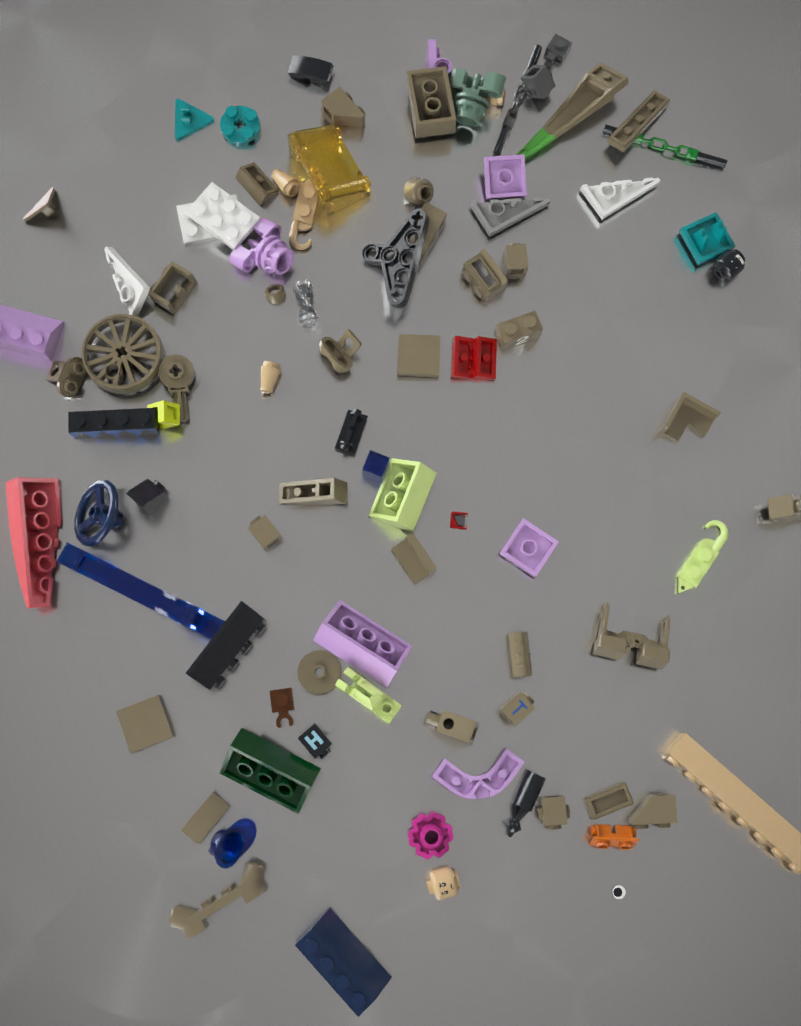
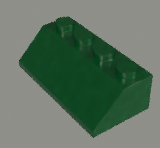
M241 728L229 747L219 774L299 814L321 768Z

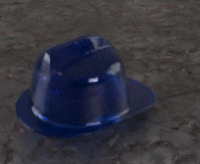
M239 819L228 829L219 830L214 834L208 852L215 857L218 866L225 869L232 867L251 847L256 837L257 829L255 823L251 819Z

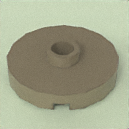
M323 650L312 651L306 654L300 661L297 669L301 686L314 694H325L336 687V682L341 677V666L337 658ZM317 668L323 669L321 676L315 674Z

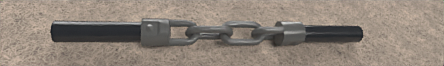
M535 45L522 76L533 65H536L542 46ZM523 82L517 87L514 94V104L508 110L502 124V131L493 151L497 156L501 155L509 132L512 130L517 118L516 110L526 95ZM519 90H524L522 97H517Z

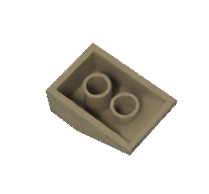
M447 67L407 71L415 138L455 133L456 114Z

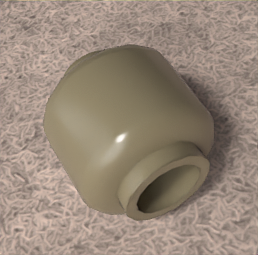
M413 177L406 182L404 196L410 203L423 206L425 202L429 203L433 198L434 188L429 180Z

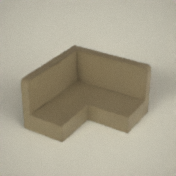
M683 392L675 401L658 434L674 443L680 440L686 427L705 436L713 421L721 412Z

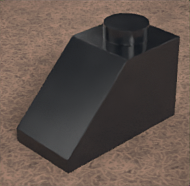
M149 479L144 480L126 493L150 515L168 497L164 492L166 488L160 482L155 480L153 483Z

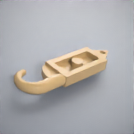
M312 174L304 183H301L292 218L289 242L297 250L308 249L313 241L309 239L306 244H299L296 239L298 231H308L313 227L321 194V187L318 186L315 174Z

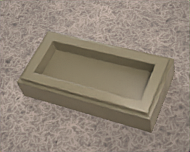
M626 782L584 798L592 820L634 804Z

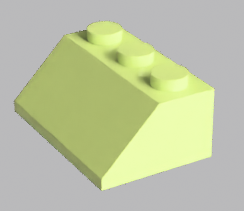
M392 458L368 516L399 529L414 531L437 473L421 462Z

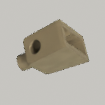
M443 710L442 714L430 711L426 721L427 724L437 727L436 732L473 745L479 727L477 721ZM448 721L454 722L453 728H447Z

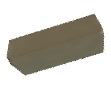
M255 162L239 167L236 179L258 205L265 204L279 193L277 187Z

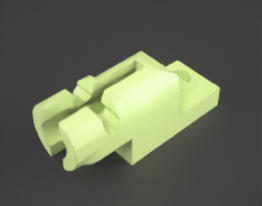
M347 667L343 673L354 681L353 685L349 686L340 679H338L335 685L390 724L402 705Z

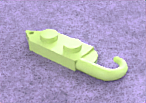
M712 520L706 524V529L711 526H718L721 534L716 541L703 539L697 544L676 576L678 577V593L690 588H697L718 556L719 551L729 536L728 528L723 522Z

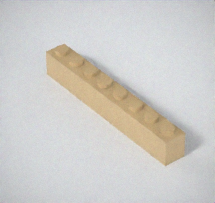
M679 733L663 752L668 756L667 761L675 768L680 767L685 771L684 776L693 783H699L703 787L701 791L711 799L715 797L720 802L718 804L720 808L728 814L732 812L737 817L736 821L745 829L749 827L755 832L753 836L762 844L767 843L771 846L772 849L770 851L782 860L784 858L790 863L788 867L800 875L801 833L687 733Z

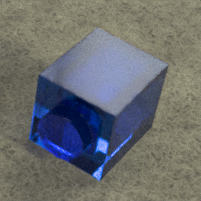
M370 450L362 468V475L382 482L390 464V458Z

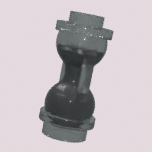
M299 280L294 283L295 287L293 288L296 299L302 304L298 323L303 325L304 328H311L319 322L316 310L310 305L314 287L309 280Z

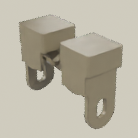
M605 602L602 608L598 637L594 643L593 654L620 660L625 653L630 654L631 648L636 647L639 648L637 650L636 664L663 669L670 659V649H668L670 616H667L661 625L659 643L648 640L645 635L623 630L616 634L607 630L610 606L608 602Z

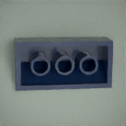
M331 907L296 940L295 946L358 1017L376 1000L392 978L389 972Z

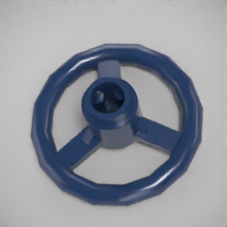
M98 480L90 485L82 495L77 506L74 518V531L77 540L84 546H94L100 543L112 528H118L123 521V513L118 509L116 487L109 480ZM104 488L108 491L110 497L109 505H106L104 502ZM96 493V504L90 508L89 518L83 522L86 507L91 497ZM95 524L102 526L98 533L91 538L84 534Z

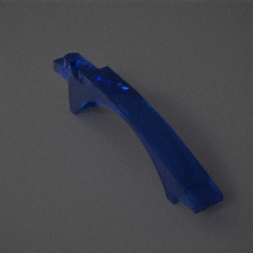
M68 542L56 561L210 639L213 638L225 622L201 608L167 593Z

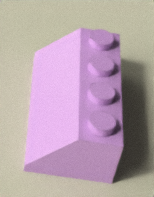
M0 305V347L51 361L64 322Z
M339 600L322 622L313 639L314 642L386 688L413 647L341 600Z

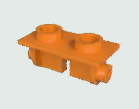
M595 824V826L590 827V834L594 836L590 845L596 846L599 849H608L610 846L619 847L621 850H630L639 841V838H636L637 831L632 826L615 825V833H612L611 825Z

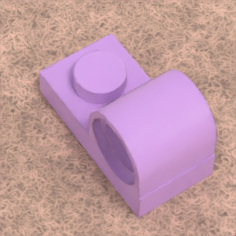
M428 39V68L446 66L448 78H450L452 71L451 61L447 58H440V48H436V39Z

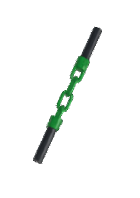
M606 124L603 132L612 134L617 127ZM643 133L633 142L641 145L644 141L653 149L660 151L671 149L680 157L694 161H703L723 168L727 164L726 159L699 152L698 149L684 145L677 147L669 146L666 140L652 137L650 140L645 139ZM653 140L665 143L662 145L664 148L652 145L655 143ZM680 148L687 150L686 155L679 153L681 152Z

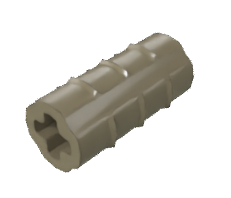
M528 632L509 633L508 645L510 648L509 656L511 657L513 678L532 676Z

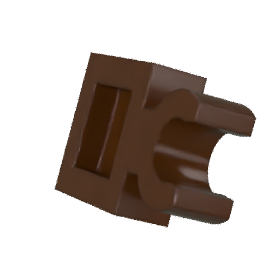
M292 688L271 690L272 713L279 712L276 720L277 727L281 728V720L283 718H287L289 726H293V718L289 715V710H295Z

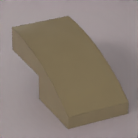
M213 792L181 831L199 845L230 806Z

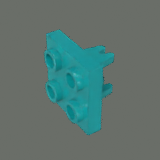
M717 212L688 224L679 230L697 265L720 256L727 249L733 250L736 247L727 231V227L724 226L723 220L720 219Z

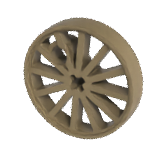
M115 314L101 319L91 327L82 344V361L90 378L102 389L116 394L134 393L150 385L158 376L159 366L164 359L163 344L155 329L145 320L130 314ZM117 323H125L122 341L115 326ZM132 324L140 325L141 327L129 340ZM110 326L116 344L103 335L101 331ZM146 332H150L153 335L152 339L137 344ZM98 337L111 348L95 346L92 343ZM156 346V355L140 352L141 350ZM90 352L106 354L89 361ZM136 360L154 361V364L149 371ZM108 363L97 376L93 373L92 369L94 367ZM131 365L139 369L145 376L135 381ZM124 368H125V369H126V372H127V375H128V378H129V380H130V384L120 385V384L125 380V377H126V374H125V371H124ZM118 369V373L114 377L109 376L112 370ZM106 378L111 384L104 382V379Z

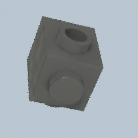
M533 65L521 77L525 91L530 98L544 99L549 96L550 91L556 86L553 76L546 65Z

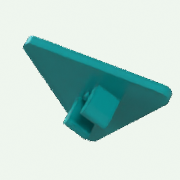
M179 98L175 100L174 137L176 140H180L214 122L213 116Z

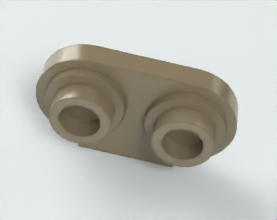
M350 329L346 330L338 342L331 337H324L319 343L321 354L331 361L334 370L339 373L348 372L352 368L353 362L351 358L362 345ZM347 338H351L354 343L352 349L345 348Z
M72 357L67 362H53L46 380L58 382L57 390L60 395L73 397L78 393L86 374L82 358ZM58 367V369H59L58 373H56V374L53 376L54 371H55L56 368Z

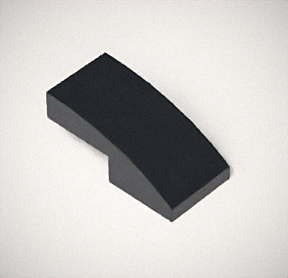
M293 55L288 74L291 78H308L311 83H329L334 65L317 58Z

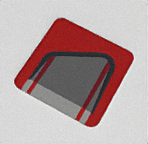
M452 511L450 528L467 529L468 513Z

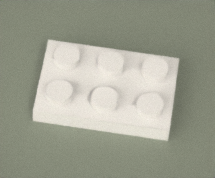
M213 182L210 183L186 211L188 217L233 250L238 244L241 245L253 231L255 224L260 220L258 215Z
M236 194L231 195L233 198H235V199L238 201ZM193 203L176 206L185 247L219 240L187 216L186 211Z

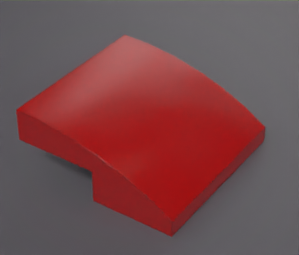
M454 336L452 342L451 378L495 380L497 339L481 336L476 338Z

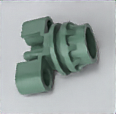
M452 69L449 83L451 92L456 93L454 98L456 122L470 127L479 126L480 120L486 115V109L489 106V102L485 97L501 98L506 77L494 72H486L485 78H481V74L478 73L473 77L469 76L466 69Z

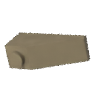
M427 202L424 203L422 208L418 207V209H423L429 216V225L417 269L444 226L447 216L446 212ZM420 216L419 219H416V222L418 223V221L422 220L423 218ZM417 234L414 235V243L418 240L419 236Z
M337 478L280 483L279 504H347V482Z

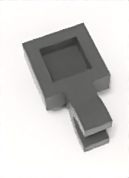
M556 33L545 50L547 56L544 65L547 66L548 70L552 68L556 59L562 62L572 46V42Z

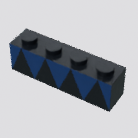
M155 408L68 412V433L75 439L160 435L158 412Z

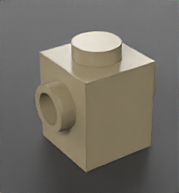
M565 796L539 797L540 807H537L538 821H541L542 825L548 826L549 830L562 829L561 825H566L567 819L570 818L569 805L565 804Z

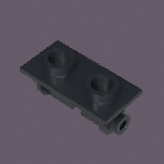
M361 410L347 411L335 449L355 455L368 418L367 415L361 414Z

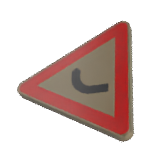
M53 187L23 218L25 222L41 211L48 217L54 212L55 206L51 203L55 192Z

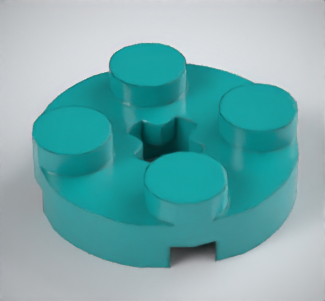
M229 106L220 119L222 135L226 138L227 142L234 146L249 145V142L253 139L255 141L260 134L261 125L257 112L249 107ZM243 123L246 126L237 129L236 124Z

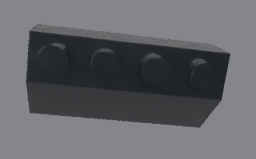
M240 601L186 671V674L209 690L219 689L226 680L224 678L225 674L229 670L232 672L240 662L238 657L242 652L246 654L252 647L253 643L251 640L255 635L260 636L265 630L266 625L264 623L267 620L243 601Z

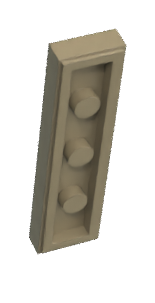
M654 90L608 137L607 143L624 153L670 103V99Z

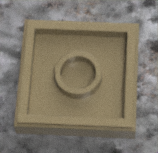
M399 334L397 376L439 378L440 336Z
M160 695L116 711L130 753L174 737Z

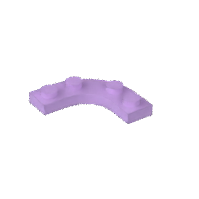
M505 748L494 766L487 773L478 776L462 772L444 758L431 777L461 797L481 799L494 796L505 789L520 770L524 761Z

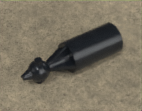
M527 770L513 802L515 804L514 819L506 823L509 837H512L514 833L521 830L519 822L529 811L532 812L546 778Z

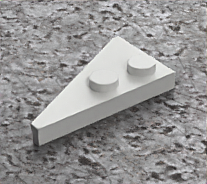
M651 177L632 182V180H622L613 183L602 182L600 185L595 186L583 184L580 191L603 220L659 185L661 180Z
M106 246L104 249L106 259L109 264H113L115 273L112 276L119 291L121 302L127 305L130 315L138 317L150 287L113 247Z

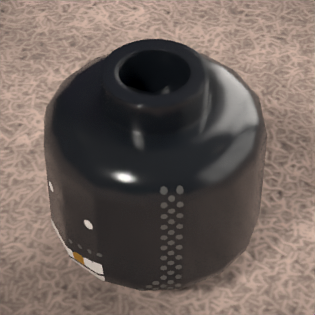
M727 249L714 260L715 275L720 279L724 278L726 280L736 277L745 267L744 255L737 249Z

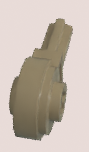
M173 354L162 360L158 374L163 384L168 387L169 394L173 395L174 403L180 404V422H186L189 420L186 394L189 393V385L194 379L195 371L188 358ZM176 369H179L180 372L178 373V376L175 377L173 373L176 372Z

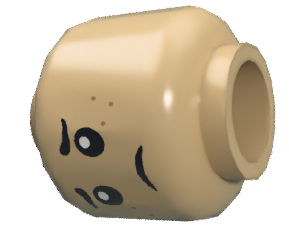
M449 866L431 871L430 880L426 881L429 894H434L439 901L456 896L458 889L461 888L457 871L452 870Z

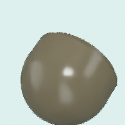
M274 284L267 287L264 291L267 301L273 305L281 304L285 300L286 292L283 285Z

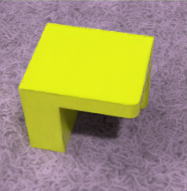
M163 400L147 405V408H155L157 410L160 429L180 425V404Z

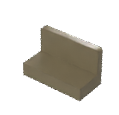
M413 532L407 535L405 540L392 548L393 554L414 584L437 569Z

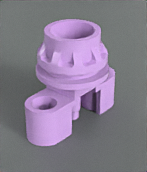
M263 217L253 227L259 237L256 240L248 239L247 243L250 245L248 249L238 244L232 251L229 261L245 273L250 272L257 265L258 268L268 273L275 272L282 275L290 269L294 260V253L279 238L282 231L281 226Z

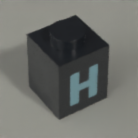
M316 723L298 737L299 741L314 759L318 756L322 759L332 751L329 746L333 743Z

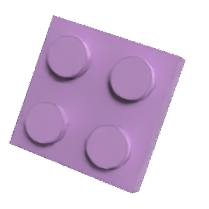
M524 154L483 158L486 200L527 196Z
M523 518L499 554L535 578L559 541Z

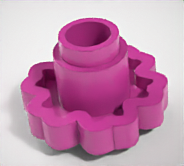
M432 811L428 816L420 813L412 820L413 828L408 831L409 845L416 847V854L418 856L430 859L434 854L440 858L449 851L448 842H451L454 838L453 829L450 824L445 823L443 815Z

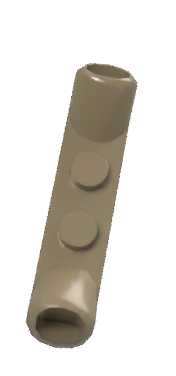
M253 861L245 863L240 884L235 888L233 884L221 891L222 896L215 900L213 897L208 898L200 904L202 908L199 910L181 906L173 907L169 917L170 927L182 929L188 940L209 926L206 920L208 916L242 896L247 904L267 891L262 882L264 866Z

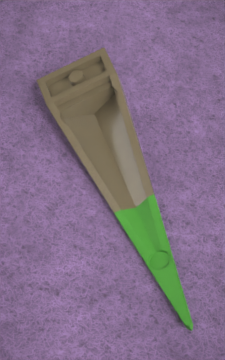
M600 62L584 75L558 110L516 155L524 154L526 160L614 99V95L629 84L628 77Z

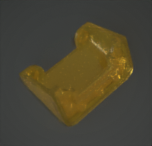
M333 124L294 131L287 135L289 151L294 160L296 159L298 163H301L317 191L318 198L325 204L322 208L327 217L370 196V180L367 176H363L342 140L343 136L338 126L335 127Z

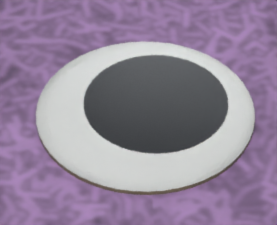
M617 885L613 888L612 894L616 899H622L626 891L623 886Z

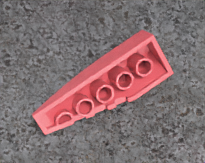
M17 477L6 482L11 543L21 590L27 608L50 607L53 586L52 571L56 565L54 557L59 543V538H57L58 529L61 527L62 522L58 478Z

